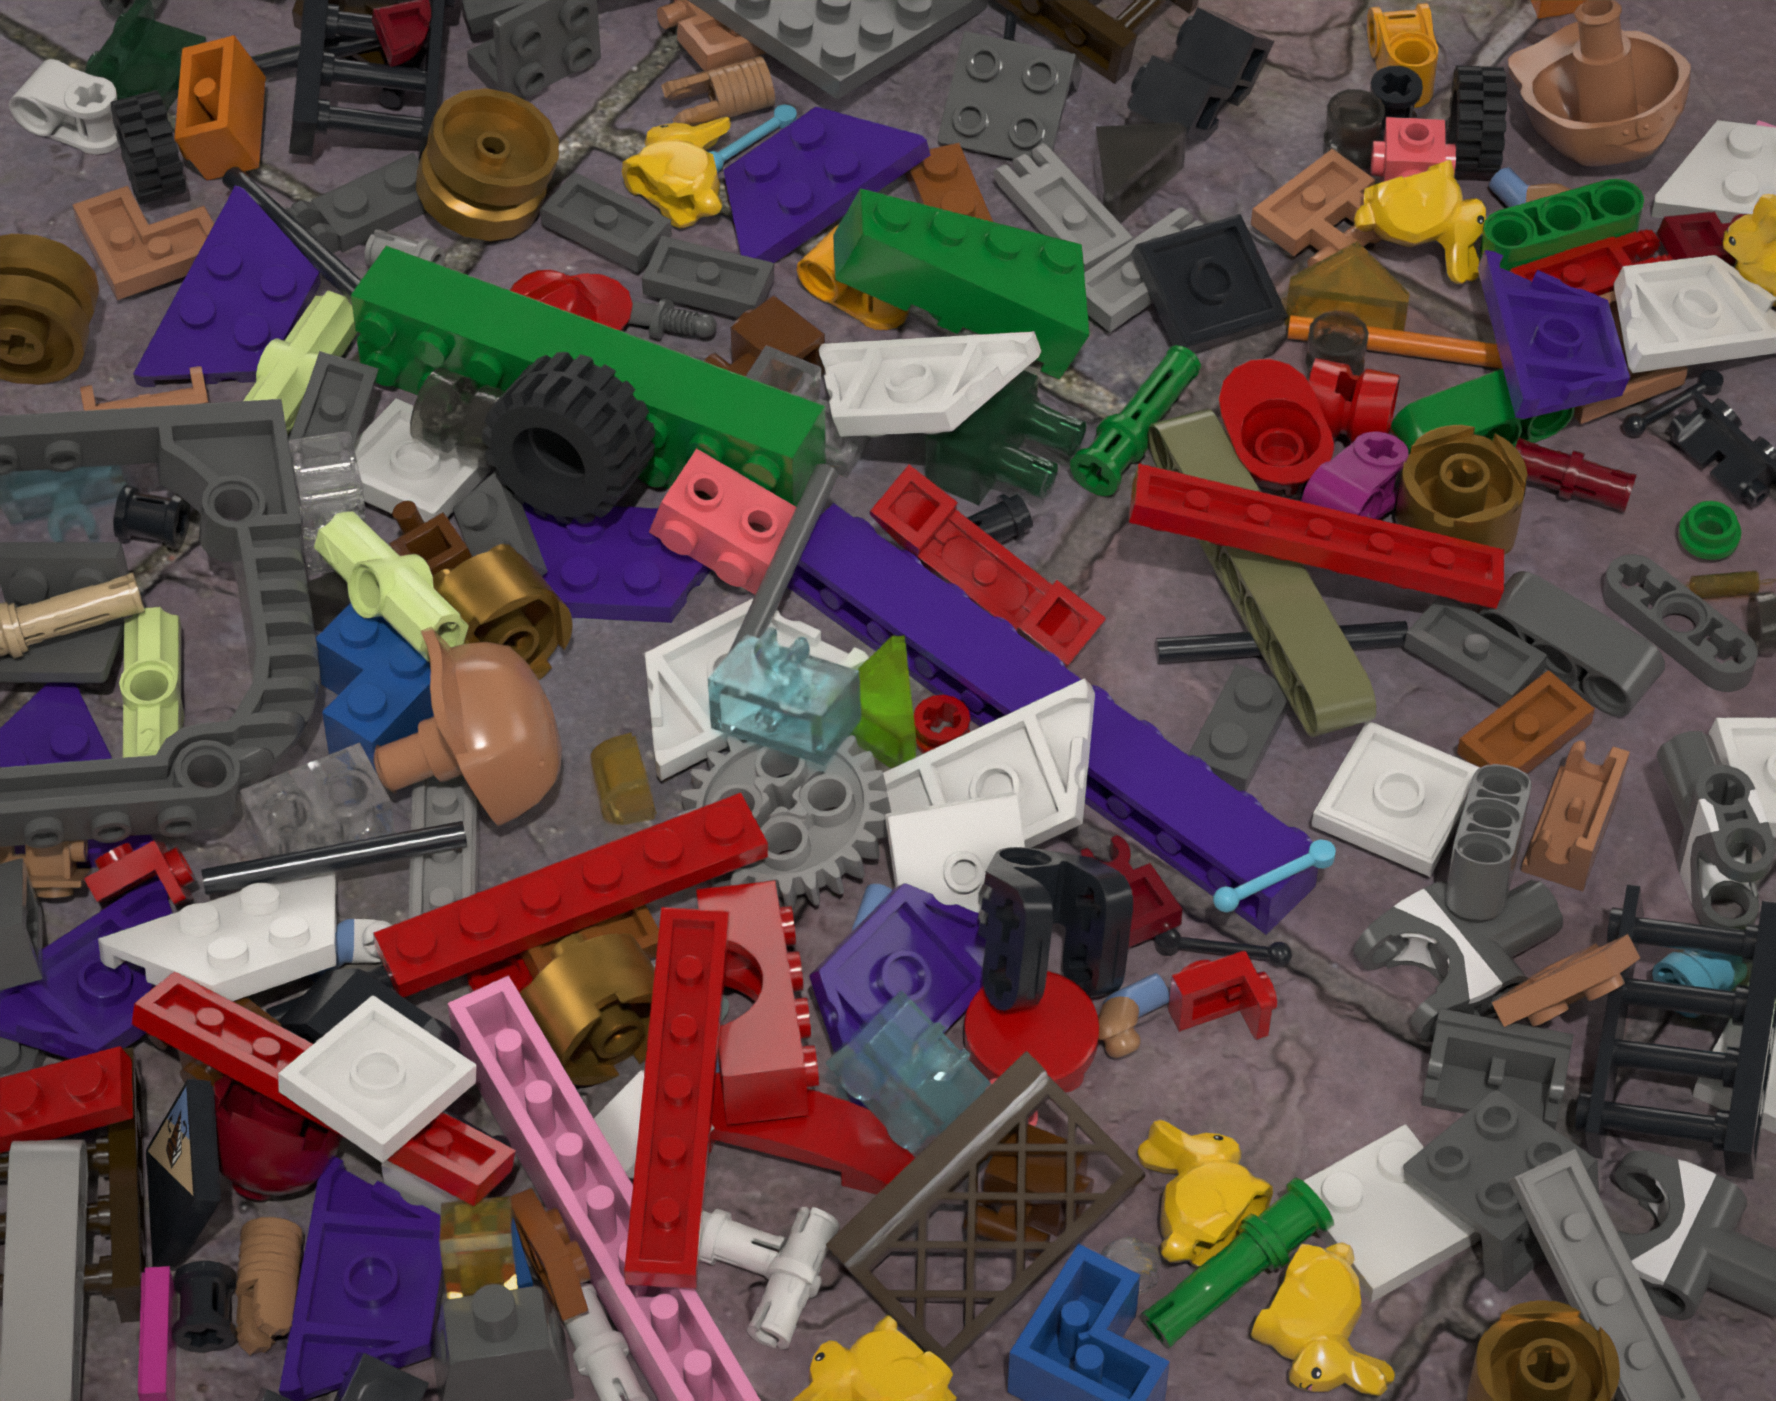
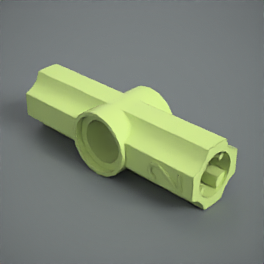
M328 290L323 296H315L285 341L278 338L272 340L261 355L256 372V383L243 401L282 399L287 436L294 426L319 351L341 357L358 333L355 331L352 305L345 296Z
M354 512L337 513L326 526L318 530L314 548L323 556V560L348 583V595L357 614L363 618L382 616L428 662H430V656L421 630L432 627L450 647L464 643L469 625L460 617V613L434 589L430 568L422 557L417 554L399 556Z
M161 607L145 608V612L137 613L130 618L124 619V672L121 674L119 682L123 699V758L156 755L165 739L181 729L184 723L185 715L181 700V622L178 615L169 614Z

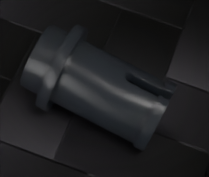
M1001 494L997 496L996 504L966 517L998 543L1011 537L1019 541L1025 537L1024 531L1033 527L1030 512L1018 494L1011 497Z

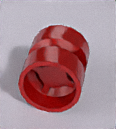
M1315 358L1309 383L1316 394L1326 422L1331 430L1333 441L1340 434L1347 435L1350 444L1358 436L1367 432L1390 434L1398 396L1400 375L1366 368L1357 376L1353 375L1348 364Z

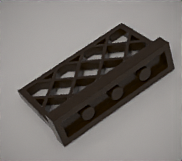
M1026 1051L852 1218L826 1246L927 1352L931 1351L950 1367L1131 1192L1146 1175L1048 1076L1046 1070ZM1050 1099L1068 1117V1143L1028 1144V1119ZM1077 1127L1094 1144H1077ZM1019 1128L1018 1144H1003ZM990 1155H1018L1017 1193L978 1192L979 1166ZM1028 1155H1067V1193H1027ZM1076 1155H1106L1124 1173L1104 1193H1076ZM969 1177L968 1192H953ZM941 1203H968L967 1241H928L929 1214ZM978 1203L1017 1204L1016 1242L977 1241ZM1027 1204H1066V1230L1054 1242H1026ZM1076 1204H1092L1075 1220ZM919 1225L918 1241H902ZM891 1251L918 1252L917 1290H887L870 1271ZM928 1252H967L966 1290H927ZM977 1252H1016V1279L1003 1291L976 1290ZM1026 1252L1041 1253L1025 1269ZM898 1300L917 1301L916 1319ZM926 1301H966L965 1328L943 1348L926 1330ZM992 1301L975 1318V1302Z

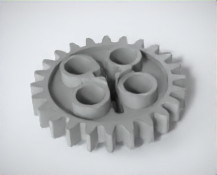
M781 718L777 719L773 734L766 736L756 724L751 725V740L746 743H742L731 734L728 735L726 738L730 752L726 755L708 750L706 756L711 771L692 769L690 774L694 789L682 791L681 798L685 811L679 813L678 816L741 792L768 842L767 858L710 879L712 887L775 880L777 895L782 896L784 905L792 906L793 910L797 895L803 893L807 895L814 905L820 904L819 888L825 885L838 894L844 893L841 876L844 873H848L862 879L865 876L861 857L878 859L880 857L877 838L888 837L884 814L891 813L886 783L882 770H876L871 751L859 753L856 737L853 735L844 738L838 743L835 727L831 724L826 726L818 736L813 735L809 719H803L796 732H787L786 725ZM783 774H790L785 777L777 778L778 776ZM838 807L831 811H823L826 808ZM794 850L791 853L779 855L782 851Z

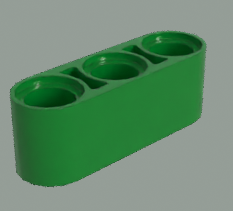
M1608 179L1498 210L1490 214L1485 220L1479 252V263L1484 250L1494 251L1504 255L1500 268L1510 271L1512 268L1613 236L1616 238L1634 231L1638 232L1644 204L1642 191L1635 184L1627 180Z
M1500 369L1408 404L1394 417L1391 424V432L1407 446L1408 455L1411 452L1412 445L1419 437L1436 428L1450 425L1475 427L1474 434L1491 440L1494 439L1495 433L1515 447L1518 438L1536 443L1557 434L1572 420L1575 407L1526 419L1516 418L1504 370Z

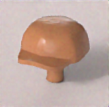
M1588 0L1583 2L1574 12L1577 22L1564 26L1532 46L1514 52L1508 58L1509 74L1520 90L1524 109L1532 127L1558 152L1582 166L1613 165L1639 160L1652 155L1668 137L1683 113L1690 87L1691 64L1687 59L1652 35L1641 31L1622 30L1620 23L1622 8L1614 0Z
M432 627L421 630V634L430 656V693L434 717L419 722L417 733L383 746H376L373 761L377 775L384 787L393 793H397V790L433 776L439 782H446L463 775L488 815L497 826H501L539 803L558 778L561 767L562 746L551 704L535 673L527 662L511 647L491 642L468 643L450 647Z

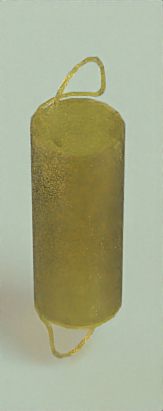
M1757 570L1694 575L1690 577V585L1685 586H1690V590L1701 599L1757 595L1760 584L1776 582V579L1759 580ZM1775 580L1771 582L1760 583L1762 581Z

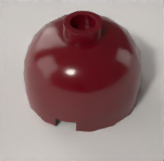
M224 1075L214 1084L219 1172L232 1182V1187L236 1192L256 1200H266L271 1195L292 1194L308 1188L326 1171L338 1151L342 1136L244 1084L232 1085L234 1079L228 1075Z

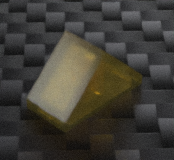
M1356 241L1290 277L1286 307L1289 317L1285 321V325L1289 326L1290 316L1294 315L1405 331L1410 293Z
M511 1196L485 1198L475 1207L465 1201L441 1203L439 1242L447 1299L474 1295L480 1288L489 1284H500L509 1290L518 1289Z

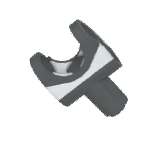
M1702 731L1684 732L1662 744L1657 751L1659 766L1684 828L1676 858L1677 869L1702 925L1745 930L1747 923L1754 924L1760 906L1759 893L1755 881L1762 879L1770 871L1776 852L1775 841L1765 811L1749 776L1738 768L1722 764L1710 735H1706ZM1753 846L1762 855V858L1752 863ZM1722 899L1732 900L1742 905L1746 913L1738 918H1726L1716 913L1711 904Z
M1531 879L1510 890L1501 915L1486 920L1468 919L1451 911L1445 901L1448 882H1436L1403 899L1371 923L1356 942L1353 950L1354 956L1367 970H1377L1384 966L1390 969L1399 965H1414L1427 970L1437 978L1440 984L1435 987L1436 992L1418 1006L1410 1020L1412 1028L1426 1042H1433L1439 1008L1493 1018L1498 1014L1492 1002L1528 979L1512 957L1560 932L1563 927V916L1559 910L1558 903L1551 891L1541 881Z
M1646 1150L1627 1153L1615 1172L1616 1181L1628 1195L1639 1200L1638 1205L1651 1213L1659 1227L1648 1233L1629 1234L1622 1231L1617 1233L1657 1313L1671 1319H1690L1696 1313L1707 1288L1710 1287L1776 1317V1249L1735 1231L1747 1207V1198L1743 1191L1726 1178L1680 1159ZM1641 1174H1645V1175H1647V1176H1649V1177H1651V1178H1653V1179H1649V1178H1647V1177H1644V1176H1642Z

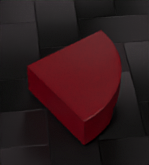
M414 0L373 9L372 24L390 67L408 61L423 47L428 36L431 20L429 0Z

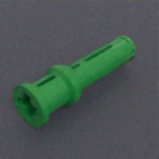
M1175 345L1170 347L1165 357L1138 388L1119 414L1107 416L1096 428L1095 440L1088 448L1078 450L1070 460L1072 475L1083 488L1099 496H1109L1117 490L1121 484V474L1129 463L1138 462L1146 453L1149 426L1160 421L1190 381L1199 374L1201 363L1195 353L1183 346ZM1102 468L1101 476H1097L1096 473Z
M1293 1178L1286 1184L1287 1193L1259 1216L1250 1213L1241 1221L1242 1225L1238 1228L1239 1235L1229 1245L1207 1260L1166 1296L1141 1313V1318L1157 1340L1161 1339L1164 1347L1171 1348L1187 1331L1205 1319L1266 1268L1273 1271L1276 1268L1281 1269L1290 1262L1288 1254L1314 1232L1319 1230L1325 1233L1335 1225L1330 1211L1308 1184L1300 1178Z

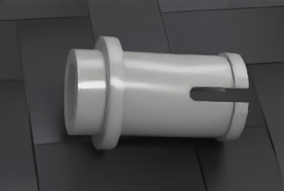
M376 229L374 235L371 234L366 243L364 258L365 263L369 267L372 266L386 245L444 266L445 263L444 250L437 247L434 240L429 238H423L417 242Z

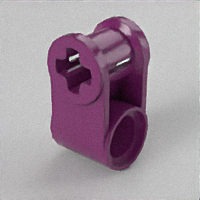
M1367 432L1358 436L1353 443L1331 461L1319 466L1309 479L1301 502L1379 520L1387 512L1393 510L1397 504L1398 489L1395 486L1398 472L1403 469L1404 461L1406 463L1408 459L1407 446L1397 437L1383 432Z

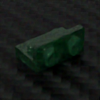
M135 0L128 12L122 13L118 17L112 34L100 51L92 53L86 64L85 73L105 78L112 82L116 88L117 100L157 90L166 111H168L178 97L182 48L207 42L206 37L155 21L152 0Z

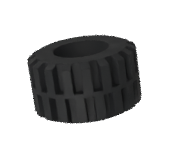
M557 352L552 358L548 355L537 358L532 365H529L488 411L484 420L487 426L482 431V442L489 446L485 456L488 464L497 468L498 473L495 477L501 485H508L514 492L512 497L523 505L526 502L534 507V513L544 518L549 514L554 515L557 522L570 524L574 518L580 524L590 523L596 516L602 518L608 514L649 465L647 462L652 458L655 445L651 442L655 436L654 424L645 419L649 410L644 401L637 400L634 397L633 392L635 388L627 380L621 382L615 377L616 371L608 365L604 364L602 367L595 365L591 357L580 354L574 360L569 352Z

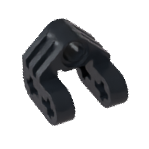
M1007 847L998 850L985 871L984 884L988 888L982 897L981 910L985 911L980 920L978 935L986 939L982 972L985 994L990 1003L996 1009L1002 1011L1032 1007L1039 1003L1043 997L1046 985L1052 926L1057 923L1066 927L1063 951L1064 977L1080 986L1089 998L1111 995L1118 991L1125 977L1133 915V895L1125 876L1093 857L1025 847Z

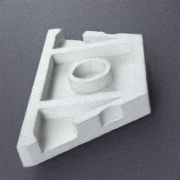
M1717 120L1655 195L1651 217L1664 218L1665 216L1715 211L1722 223H1730L1732 218L1738 214H1753L1754 206L1763 194L1776 195V128Z
M1716 255L1623 266L1614 282L1627 364L1632 373L1776 353V312L1771 309L1776 297L1759 285L1744 279L1739 271Z
M1035 332L821 344L819 348V354L826 375H824L826 388L831 398L829 403L832 418L840 437L864 435L880 437L886 434L906 433L932 435L953 431L1035 361L1041 353Z
M753 598L645 653V666L656 775L662 781L707 758L706 752L708 750L718 752L728 747L726 738L728 735L731 734L742 740L750 735L751 725L756 724L760 729H763L776 722L777 719L784 718L870 673V658L864 651L854 647L848 654L821 641L820 630L801 621L785 619L776 610L742 685L733 686L724 682L719 677V672Z
M1084 678L884 772L891 813L1014 792L1018 798L1025 848L1034 847L1083 824L1095 693L1092 686Z
M336 871L274 883L251 884L239 892L206 903L191 904L179 912L98 938L101 962L113 969L117 968L124 961L144 967L147 982L158 985L175 971L230 1001H235L336 966Z

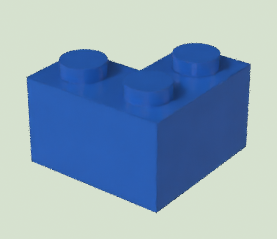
M350 603L316 637L321 685L338 695L322 711L329 757L379 788L382 783L377 775L373 761L376 746H383L418 732L419 722L434 717L430 693L431 666L430 662L416 651L382 616L363 618L357 614Z
M1078 1243L1010 1351L1007 1392L1024 1401H1165L1170 1361L1123 1338L1137 1315L1140 1274Z

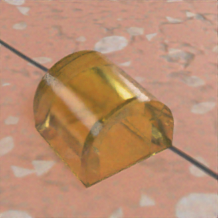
M630 732L601 742L590 754V765L604 818L618 825L655 819L654 814H657L636 736H632Z

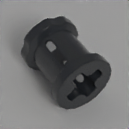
M1387 66L1379 69L1373 75L1370 91L1374 98V105L1368 110L1366 128L1371 136L1379 141H1383L1386 117L1417 118L1414 105L1420 100L1423 85L1421 78L1416 72L1403 66Z
M124 485L116 501L113 517L114 535L117 538L129 540L132 535L165 541V545L168 548L179 549L184 543L189 527L190 504L178 494L168 498L139 493L138 488Z
M195 1261L184 1264L175 1271L173 1284L175 1291L180 1294V1318L172 1327V1339L179 1348L190 1352L207 1353L224 1350L234 1343L236 1328L231 1323V1320H229V1294L234 1292L236 1288L237 1276L235 1270L230 1266L215 1261Z

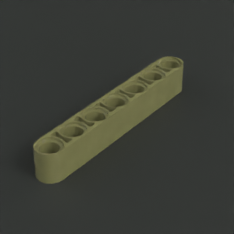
M1211 409L1199 410L1152 423L1149 426V447L1157 468L1260 492L1252 476L1238 459L1231 440ZM1197 539L1307 734L1313 738L1375 719L1377 713L1375 694L1367 673L1304 565L1230 546H1219Z

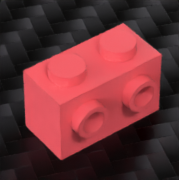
M696 448L662 500L649 533L661 539L662 543L671 551L680 555H688L712 569L727 584L742 587L756 595L796 507Z

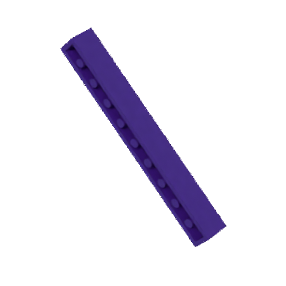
M835 503L820 515L787 588L933 694L953 696L962 701L969 710L971 721L977 726L982 727L1082 680L1066 669L1063 662L1056 655L1049 651H1041L1021 637L1007 620L998 616L993 617L972 602L965 591L959 586L944 582L924 568L920 560L913 553L904 549L899 550L882 538L865 519L851 516ZM1091 685L1095 693L1085 794L1086 805L1212 896L1221 887L1227 886L1234 889L1309 853V848L1313 841L1305 832L1296 827H1288L1264 810L1261 803L1253 795L1233 788L1215 775L1209 765L1201 758L1194 755L1188 756L1167 741L1153 724L1146 720L1136 719L1115 704L1112 697L1104 689ZM1311 866L1240 900L1237 908L1233 911L1267 935L1316 887L1318 868Z

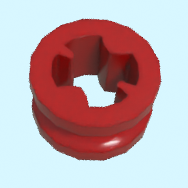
M944 694L933 695L922 700L915 708L913 715V739L918 750L924 754L969 733L971 719L966 705L959 699ZM943 721L952 724V727L945 726L940 733L931 730V727L938 728Z

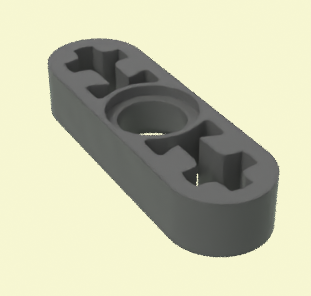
M1627 554L1614 559L1609 564L1602 595L1605 604L1614 613L1708 687L1722 692H1734L1749 684L1758 657L1757 646L1749 635L1651 559L1642 555ZM1622 582H1623L1625 585H1627V586H1632V587H1630L1629 589H1626V588L1622 587ZM1638 582L1644 587L1642 589L1639 586H1636L1635 584ZM1649 604H1651V605L1653 606L1652 609H1649V608H1648V605H1649ZM1673 613L1684 614L1690 617L1697 627L1688 632L1674 631L1666 626L1663 618ZM1707 636L1711 637L1710 642L1706 639ZM1732 656L1738 660V663L1733 660H1727L1722 664L1716 660V657L1726 660Z

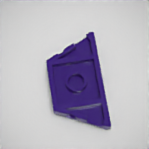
M814 107L723 169L740 254L772 263L777 262L845 215L860 189L878 192L929 157L931 154L927 140L922 135L824 108Z
M235 185L133 373L137 385L144 388L156 387V380L191 379L189 368L197 366L202 367L205 385L217 384L227 379L237 380L240 383L256 382L258 363L266 346L276 338L285 341L312 302L321 285L318 270L244 188Z
M1484 250L1478 266V272L1515 417L1526 419L1622 396L1630 375L1608 300L1586 290L1572 288L1564 284L1560 279L1539 270L1534 275L1533 281H1530L1500 268L1504 255Z
M526 502L522 505L548 570L542 577L568 607L572 618L672 623L687 603L688 593L693 588L700 586L712 570L688 555H680L671 551L662 543L661 539L649 533L659 508L614 506L608 514L602 518L596 516L590 523L580 524L574 518L570 524L557 522L554 515L549 514L544 518L534 513V507Z
M48 682L0 728V767L113 759L76 684L73 682ZM150 834L128 836L124 840L113 843H103L89 839L87 861L77 862V868H98L94 861L110 850L130 842L135 851L152 842L153 839ZM25 845L15 846V854H26Z
M158 874L43 948L41 980L0 990V1037L73 1059L118 1046L126 1048L146 1034L145 1031L131 1025L134 1003L156 985L147 982L145 968L134 963L124 961L115 969L105 966L100 959L98 938L173 914L168 901V893Z
M903 883L894 888L809 975L851 1103L871 1110L969 1007L975 994L983 987L982 971L986 939L978 935L979 913L958 904H943L933 894Z
M334 1157L326 1171L318 1178L293 1311L292 1327L290 1328L279 1387L280 1395L293 1401H304L339 1389L356 1352L366 1353L396 1368L432 1357L448 1259L444 1229L451 1228L450 1220L423 1205L417 1206L406 1202L400 1192L378 1180L374 1185L345 1170L343 1160Z

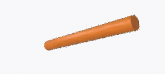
M1294 315L1290 316L1287 339L1503 369L1497 344Z

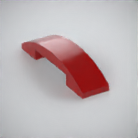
M909 464L870 510L869 514L904 550L913 553L920 560L924 568L944 582L959 586L965 591L972 602L993 617L998 616L1007 620L1021 637L1041 651H1049L1056 655L1067 669L1102 626L1106 618L1058 580L1052 585L956 510L958 505L956 500Z
M716 1072L711 1122L714 1129L710 1133V1153L717 1140L841 1172V1186L877 1195L925 1149L926 1139L907 1127L862 1106L808 1088L809 1115L727 1125L720 1073Z

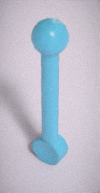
M787 104L779 105L774 110V117L719 152L709 151L714 156L717 173L722 169L724 161L775 129H783L797 119L796 109Z
M1316 840L1311 844L1309 853L1234 889L1227 886L1219 888L1213 896L1214 905L1221 912H1232L1237 908L1240 900L1311 866L1322 869L1328 868L1335 860L1336 849L1330 841Z

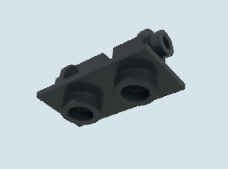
M1694 389L1691 395L1697 409L1691 415L1681 412L1670 422L1668 429L1673 433L1672 442L1680 447L1702 469L1721 454L1725 459L1710 471L1711 477L1730 493L1739 504L1749 503L1752 507L1759 506L1770 493V489L1767 486L1771 482L1776 486V449L1761 436L1752 441L1739 429L1742 426L1740 418L1723 400L1717 398L1711 403L1699 391Z

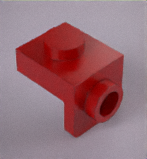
M156 840L135 851L130 842L110 850L94 861L99 871L84 878L96 902L108 903L157 874L174 905L183 906L194 900L187 885L195 882L196 879L183 853L177 846L168 851L164 842Z
M1245 950L1214 961H1195L1184 967L1179 973L1172 975L1168 1012L1179 1032L1240 1011L1255 1040L1269 1036L1272 1010L1277 1008L1276 992L1267 973L1264 971L1257 973Z

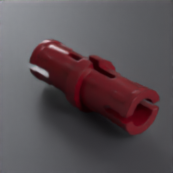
M1518 438L1515 448L1525 462L1527 469L1526 481L1559 491L1558 497L1570 500L1573 495L1604 504L1625 513L1637 474L1612 469L1584 459L1585 453L1573 450L1572 455Z

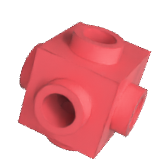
M1386 117L1383 141L1372 142L1371 176H1380L1381 183L1400 176L1407 177L1428 170V167L1450 159L1455 175L1456 145L1445 144V120Z

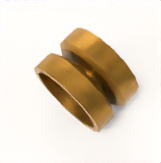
M487 88L462 91L445 100L433 118L428 134V143L417 168V194L424 209L442 226L464 237L486 241L513 238L530 228L540 212L546 195L547 184L553 176L559 159V138L551 121L538 108L512 93Z
M10 233L0 236V379L18 384L42 385L63 380L79 368L88 341L89 323L95 311L99 286L95 271L84 257L63 243L30 234Z

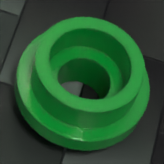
M1703 501L1694 505L1691 510L1684 514L1679 524L1678 537L1682 546L1692 555L1702 559L1717 560L1731 555L1738 548L1741 539V526L1736 514L1727 505L1717 501Z

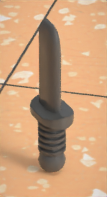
M662 298L658 305L632 301L633 308L628 323L650 326L649 335L652 338L661 339L665 331L690 334L692 336L697 334L701 337H709L716 331L717 323L713 316L674 309V302L670 299Z

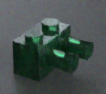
M1023 370L953 431L926 435L925 477L943 491L978 506L997 480L1022 489L1026 493L1042 500L1047 495V489L1050 490L1055 482L1058 464L1021 450L1019 447L1026 438L1048 446L1071 458L1075 454L1076 448H1079L1084 439L1087 425L1084 420L1063 414L1040 403V398L1037 396L1038 376Z

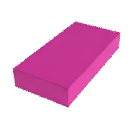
M170 1266L145 1268V1273H142L138 1396L140 1401H175L177 1343L172 1339V1327L177 1321L178 1298Z

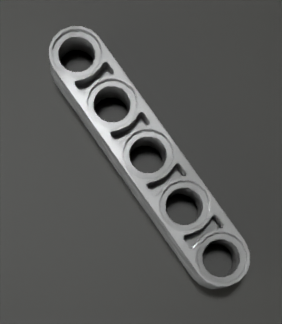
M84 1140L12 1141L8 1165L0 1356V1401H80L88 1158Z

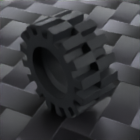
M1455 66L1451 85L1452 97H1450L1448 126L1450 127L1448 144L1456 145L1455 171L1498 172L1501 170L1505 148L1504 134L1507 121H1505L1507 112V83H1505L1506 72L1504 67Z
M154 90L110 102L113 124L117 132V141L120 145L122 159L138 204L141 205L185 193L186 184L182 173V163L178 156V147L173 137L171 123L168 121L165 105H163L158 91Z

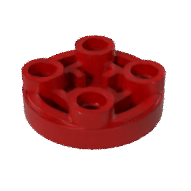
M1047 971L1043 997L1037 1005L1008 1011L998 1010L990 1003L983 986L975 994L967 1009L964 1033L966 1051L972 1064L977 1069L979 1081L985 1087L989 1080L998 1079L1027 1051L1064 1092H1071L1082 1084L1085 1072L1091 1066L1097 1052L1099 1038L1097 1011L1089 996L1080 986L1070 979Z

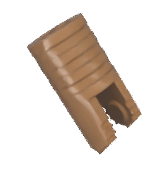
M761 56L667 81L661 85L664 96L669 101L681 100L703 93L708 94L710 102L685 109L672 118L674 123L688 124L692 127L723 117H737L775 105L772 79L766 62Z
M277 1217L252 1219L243 1224L240 1230L241 1245L238 1254V1280L236 1282V1295L238 1298L236 1338L239 1341L238 1346L246 1351L249 1356L268 1351L275 1343L274 1339L277 1335L284 1336L292 1327L293 1311L301 1271L299 1264L302 1257L303 1232L296 1223L287 1219Z

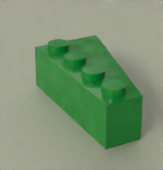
M865 189L859 190L833 234L835 280L906 312L912 305L926 310L938 321V326L956 334L960 332L962 327L980 335L1035 332L1041 349V353L1036 359L1042 362L1040 371L1059 380L1090 336L1082 244Z

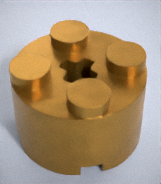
M1450 425L1436 428L1419 437L1412 445L1411 452L1406 463L1404 461L1395 511L1396 524L1504 549V555L1509 553L1515 544L1526 491L1527 469L1518 450L1509 441L1495 433L1494 439L1491 440L1474 434L1475 427L1466 425Z
M509 544L497 545L488 552L481 553L464 561L454 569H444L433 576L434 589L460 613V617L469 625L463 644L491 642L509 646L527 662L538 680L542 679L552 668L547 659L552 655L558 644L563 650L566 649L573 628L572 616L568 607L532 564Z
M582 933L565 937L553 947L550 954L553 961L519 994L572 1083L576 1085L599 1084L620 1076L614 1065L628 1059L632 1055H634L639 1064L646 1060L655 967L639 943L629 933L607 934L589 940Z
M1548 1300L1520 1303L1500 1315V1319L1487 1332L1485 1331L1481 1337L1468 1386L1467 1401H1614L1620 1378L1618 1353L1611 1337L1602 1327L1599 1326V1330L1595 1329L1590 1323L1580 1318L1581 1311L1570 1305Z

